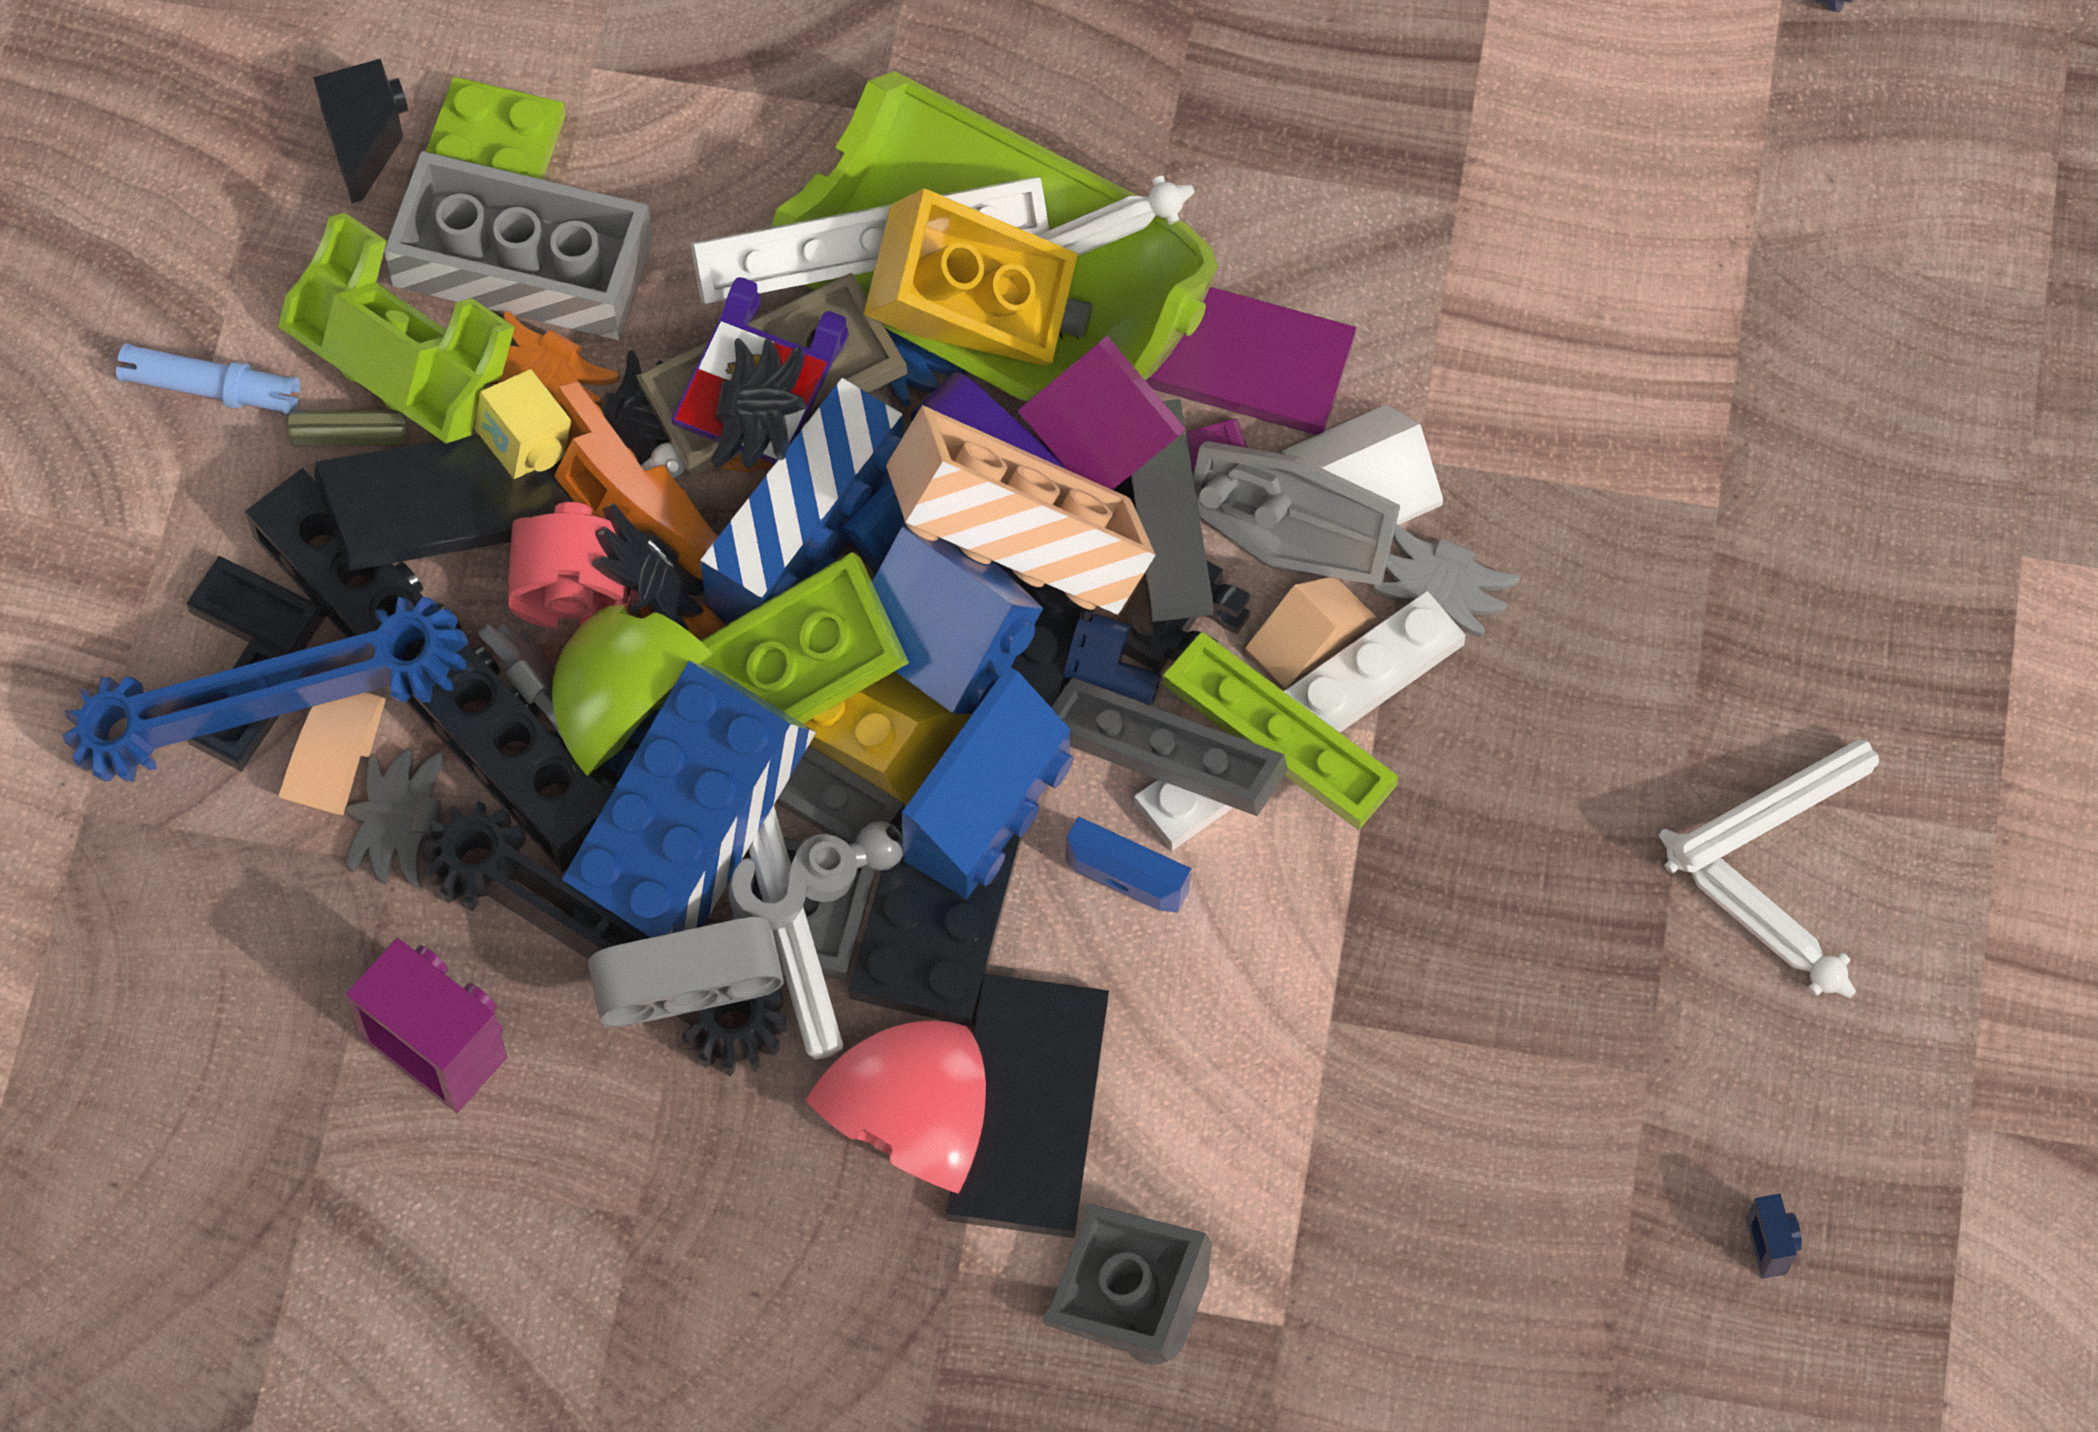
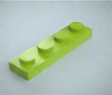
M1203 631L1163 675V686L1228 734L1284 754L1288 767L1284 776L1358 831L1398 784L1399 776Z

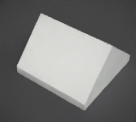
M1387 404L1281 451V454L1299 457L1401 505L1396 523L1398 525L1443 504V497L1420 423Z

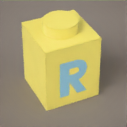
M532 369L480 391L474 429L513 479L534 470L538 472L545 471L553 467L564 457L571 419Z

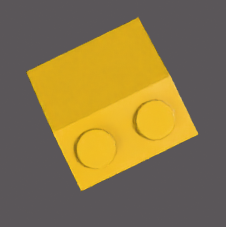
M894 671L832 708L812 717L804 725L816 732L809 746L903 802L904 806H907L972 714L950 712Z

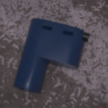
M1083 608L1081 619L1079 618L1072 639L1063 673V682L1068 683L1073 677L1152 706L1160 685L1161 674L1122 662L1131 625L1094 614L1095 609Z

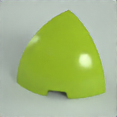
M625 605L608 606L593 614L578 628L568 640L559 656L552 684L555 719L568 751L587 776L618 753L639 724L665 703L689 661L705 665L713 654L693 634L666 616L652 613L645 618H637L627 615Z

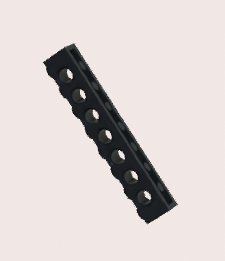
M304 468L300 469L245 511L254 539L312 602L324 608L326 617L345 638L378 630L381 623L375 617V609H383L388 614L393 615L396 613L398 597H406L414 607L423 597L420 593L423 591L422 584L404 562H399L395 566L393 564H386L348 571L318 485ZM319 535L333 536L328 543L313 546L308 544ZM366 575L372 577L368 583L359 587L346 585L350 579L356 576ZM439 602L437 604L438 611L447 609L442 603ZM457 623L455 629L462 631L460 624ZM418 639L410 643L404 651L403 661H410L418 657L424 649L425 639ZM480 644L473 648L467 645L456 652L466 660L467 669L459 671L450 670L446 675L453 683V691H445L436 684L432 686L430 703L421 702L413 693L406 704L504 810L510 814L516 823L523 828L553 863L564 872L569 868L615 788L599 771H595L587 776L568 751L557 730L555 729L550 732L537 719L540 711L536 704H529L516 687L510 690L498 677L501 670L490 653ZM482 699L489 702L483 710L469 713L461 710L471 700ZM514 741L525 742L529 745L523 752L517 755H506L500 752L506 744ZM559 783L569 787L563 795L556 798H546L540 795L542 789L550 784Z

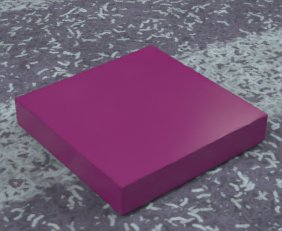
M1108 336L1104 337L1017 410L1067 470L1111 490L1186 430Z

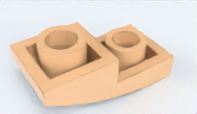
M365 692L313 706L295 745L278 798L333 814L344 815L360 756H370L386 698Z

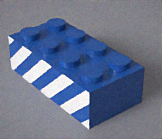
M841 378L789 445L784 460L778 459L700 560L706 606L726 625L838 561L837 558L849 543L854 545L842 527L890 479L886 464L903 438V414Z
M689 661L562 880L651 938L703 927L730 881L733 872L747 852L816 732L721 672Z

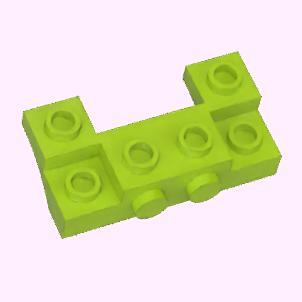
M345 212L329 216L321 243L310 265L299 281L285 295L278 327L341 370L344 377L361 384L383 399L387 407L403 413L443 442L449 443L471 436L477 415L480 391L483 390L486 383L501 379L515 326L473 298H469L455 303L452 318L446 330L376 282L386 245L384 238Z

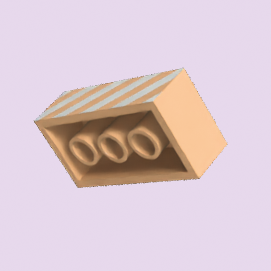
M923 405L886 464L905 523L915 534L930 541H936L940 537L954 543L967 556L983 564H990L992 560L1011 568L1020 579L1030 585L1042 587L1046 583L1064 591L1069 599L1086 609L1093 610L1099 606L1118 615L1155 557L1154 550L1131 498Z

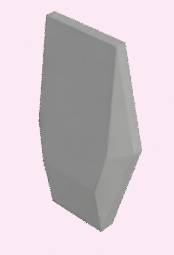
M1205 441L1199 447L1193 480L1199 516L1270 567L1373 585H1380L1382 583L1401 505L1296 456Z

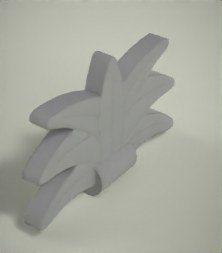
M1396 524L1393 539L1408 559L1389 553L1385 571L1396 582H1382L1380 585H1374L1373 591L1382 597L1411 603L1428 591L1459 628L1481 638L1485 635V627L1473 615L1503 613L1507 605L1504 601L1492 597L1484 591H1497L1514 587L1519 584L1520 576L1493 571L1483 567L1474 561L1476 552L1443 538L1438 545L1424 542L1415 538Z

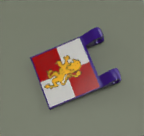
M738 277L734 280L729 290L722 315L671 421L677 427L719 443L723 424L715 419L721 384L725 381H730L734 373L736 363L735 339L740 338L745 343L755 359L756 366L762 354L764 341L770 339L777 348L783 364L797 346L805 354L800 376L791 393L802 397L806 403V408L796 413L785 415L788 431V448L802 430L834 360L842 351L848 339L847 320L844 316L832 311L823 313L810 349L750 327L748 323L760 305L761 296L757 292V283L743 277ZM770 441L759 459L775 464L778 458L774 454ZM744 442L739 448V451L743 452Z

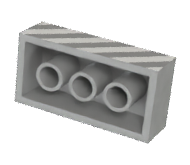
M421 151L384 252L393 287L456 302L473 298L490 310L502 313L509 311L515 316L619 340L653 244V234L648 204Z

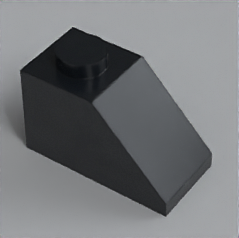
M381 58L313 77L320 108L351 203L364 200L403 138L399 114L409 111L399 78L387 79Z

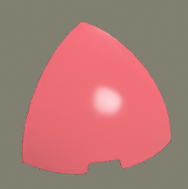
M918 1021L894 1026L868 1037L844 1053L825 1071L805 1101L824 1120L849 1139H859L871 1143L878 1150L887 1153L892 1165L924 1181L959 1194L972 1165L984 1119L986 1081L982 1055L973 1034L964 1025L945 1021Z

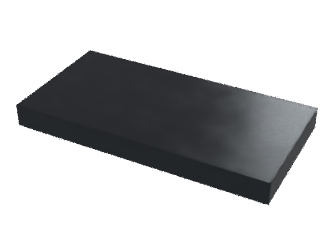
M479 434L449 443L439 440L316 461L314 468V477L348 571L511 542L512 523L514 520L553 514L556 505L564 502H574L554 477L563 458L545 471L538 472L534 470L513 479Z
M983 974L974 1038L979 1046L985 1071L986 1100L984 1119L978 1147L966 1180L959 1194L950 1191L947 1221L1075 1238L1109 990Z

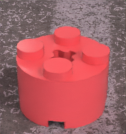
M577 502L560 503L555 506L553 514L514 520L511 532L507 585L508 607L510 611L526 622L559 629V618L580 619L581 626L593 614L608 606L625 605L628 615L631 588L609 579L592 564L594 560L601 556L607 557L595 536V532L605 526L615 533L611 521L592 516V509L588 505Z

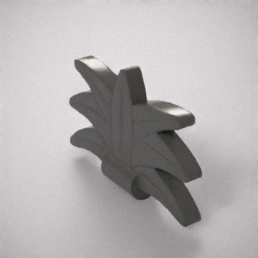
M486 624L478 632V635L505 663L508 668L506 672L507 678L529 704L535 702L548 716L561 736L556 723L552 701V684L555 668L551 667L541 648L526 630L523 629L519 634H516L505 624H501L497 629Z
M411 750L403 751L393 761L384 777L382 776L377 756L371 754L368 757L366 768V790L369 801L355 803L346 807L347 815L362 824L350 846L346 865L349 871L354 872L363 859L370 854L371 863L378 879L382 884H386L395 856L398 855L399 863L406 878L413 887L417 888L420 885L418 871L420 851L425 841L434 840L430 827L432 821H438L441 802L433 799V788L436 778L445 763V757L442 752L434 754L423 763L410 780L413 762Z

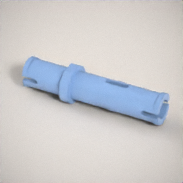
M128 343L122 346L118 355V361L136 364H127L126 367L117 366L116 377L122 382L129 381L223 400L225 406L240 408L245 404L280 411L287 415L297 408L298 397L282 395L281 393L289 395L292 391L300 392V380L298 377H286L251 370L248 363L236 361L226 365L136 347Z

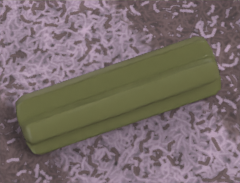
M302 410L289 413L287 433L289 441L293 446L402 445L407 437V420L403 413L395 410Z

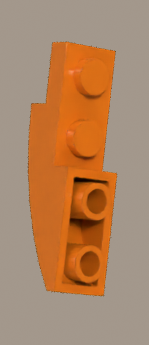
M578 381L559 387L554 399L571 419L565 455L554 477L574 502L588 505L592 509V516L606 519L603 508L611 503L616 504L624 516L637 529L644 533L652 530L679 553L678 562L692 575L703 580L700 560L719 536L712 531L690 501L686 491L677 484L664 465L646 471L643 470L634 453L626 447L604 417L600 407L591 400Z

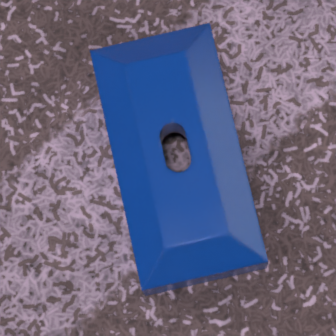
M1077 817L1067 836L1066 861L1075 872L1156 910L1179 912L1189 893L1192 868L1082 817Z

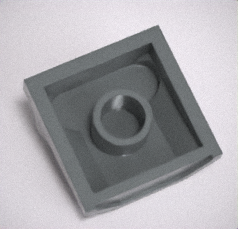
M1088 1203L1085 1209L1086 1217L1049 1312L1045 1311L1042 1321L1046 1326L1126 1350L1135 1360L1143 1364L1157 1365L1168 1362L1183 1348L1209 1280L1212 1242L1204 1232Z

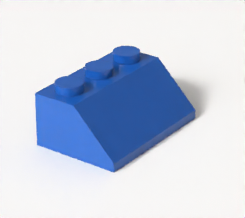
M1007 666L902 811L904 862L966 900L978 883L987 886L994 879L1005 859V853L1001 852L1013 834L1022 837L1028 831L1040 808V805L1036 803L1048 785L1056 789L1062 783L1074 760V757L1070 755L1071 729L1025 678L1010 666Z

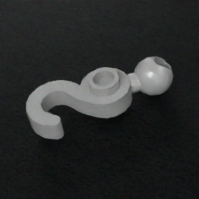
M885 821L871 822L861 829L856 842L849 845L837 836L821 834L810 837L801 844L795 854L786 879L785 897L775 903L762 902L752 893L750 885L756 865L751 859H743L733 872L730 881L728 898L731 908L739 919L763 917L770 921L772 930L784 928L796 919L806 897L814 901L829 902L845 895L853 883L857 868L866 866L876 871L888 870L899 863L904 855L903 835L895 825ZM892 836L896 838L898 841H894L890 839V837Z

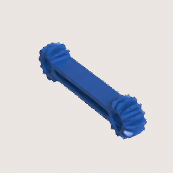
M398 597L395 614L390 615L383 609H375V617L381 623L378 630L145 693L143 692L142 683L135 678L126 676L118 685L111 677L101 676L98 694L95 695L88 689H79L80 698L85 702L81 710H64L66 718L76 726L62 736L65 744L72 749H76L72 758L83 770L92 769L93 775L105 782H110L116 774L126 782H135L138 764H141L148 770H157L155 759L151 756L156 748L189 740L196 736L212 734L387 686L390 687V695L398 702L406 703L414 693L421 702L430 703L432 686L438 684L445 691H453V683L446 675L450 670L459 671L467 669L466 660L456 653L468 645L467 636L461 630L455 629L458 618L449 609L438 611V605L431 598L422 597L414 607L406 597ZM425 639V646L421 654L413 660L403 661L404 651L407 646L415 640ZM127 718V726L123 734L117 739L109 741V733L112 726L117 721Z

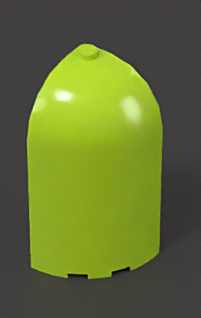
M892 71L867 81L853 117L835 147L837 152L843 154L836 168L828 177L817 172L801 192L776 209L771 227L890 205L923 188L942 195L1030 177L1041 178L1049 230L1131 195H1138L896 71ZM1157 215L1146 228L1078 256L1068 298L1093 304L1090 322L1083 339L1079 338L1078 340L1076 336L1062 333V340L1059 335L1053 363L1048 366L914 336L885 323L882 324L888 330L1018 399L1029 401L1106 336L1110 338L1143 379H1148L1168 358L1183 335H1192L1199 326L1206 309V304L1203 300L1215 277L1218 264L1211 246L1189 225L1181 220L1169 225L1166 218H1161ZM874 271L853 275L866 298H868ZM839 278L804 285L816 290Z

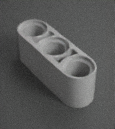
M763 917L740 918L602 949L594 953L588 960L600 1022L609 1027L630 1026L761 997L776 991L784 982L771 923Z

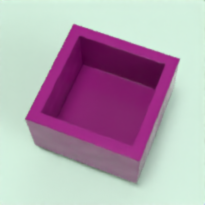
M397 937L345 993L361 1038L455 1113H458L508 1058L501 1035L503 1027L497 1021L494 1012L497 1006L476 985L467 983L462 988L446 975L449 971L448 967L430 949L419 945L414 950Z

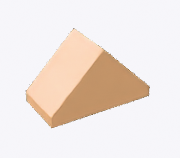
M1327 577L1296 584L1245 647V654L1281 690L1285 691L1331 659L1376 622V616L1338 578Z

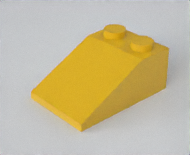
M923 188L890 205L864 315L914 336L1048 366L1053 363L1078 253Z

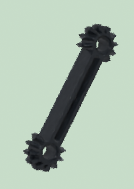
M478 800L473 808L472 815L464 816L462 810L453 805L450 810L452 819L450 825L432 821L430 831L434 840L423 843L421 849L423 860L430 863L424 872L430 885H441V897L448 904L463 895L466 908L473 912L479 904V897L488 895L588 960L594 953L602 949L651 938L564 882L562 878L519 852L527 842L525 832L520 826L510 827V814L504 808L488 817L486 805ZM475 848H483L491 852L480 863L468 864L461 861L465 853ZM513 880H515V881L519 882L520 884L524 885L525 887H527V888L530 889L531 891L535 892L536 894H538L539 896H541V897L544 898L545 900L549 901L550 903H552V904L555 905L556 907L560 908L561 910H563V911L566 912L567 914L571 915L572 917H569L568 915L564 914L563 912H561V911L558 910L557 908L553 907L552 905H550L549 903H547V902L544 901L543 899L539 898L538 896H536V895L533 894L532 892L528 891L527 889H525V888L522 887L521 885L517 884V883L514 882ZM778 990L753 999L676 1015L691 1025L682 1035L685 1048L687 1050L700 1049L698 1054L699 1064L705 1069L721 1058L724 1074H727L729 1077L736 1070V1061L745 1060L747 1067L756 1072L760 1068L758 1051L769 1055H776L780 1050V1045L775 1035L784 1033L788 1027L787 1016L778 1012L784 1005L783 996ZM731 1011H739L749 1017L747 1023L737 1029H726L717 1024L718 1019L722 1015Z

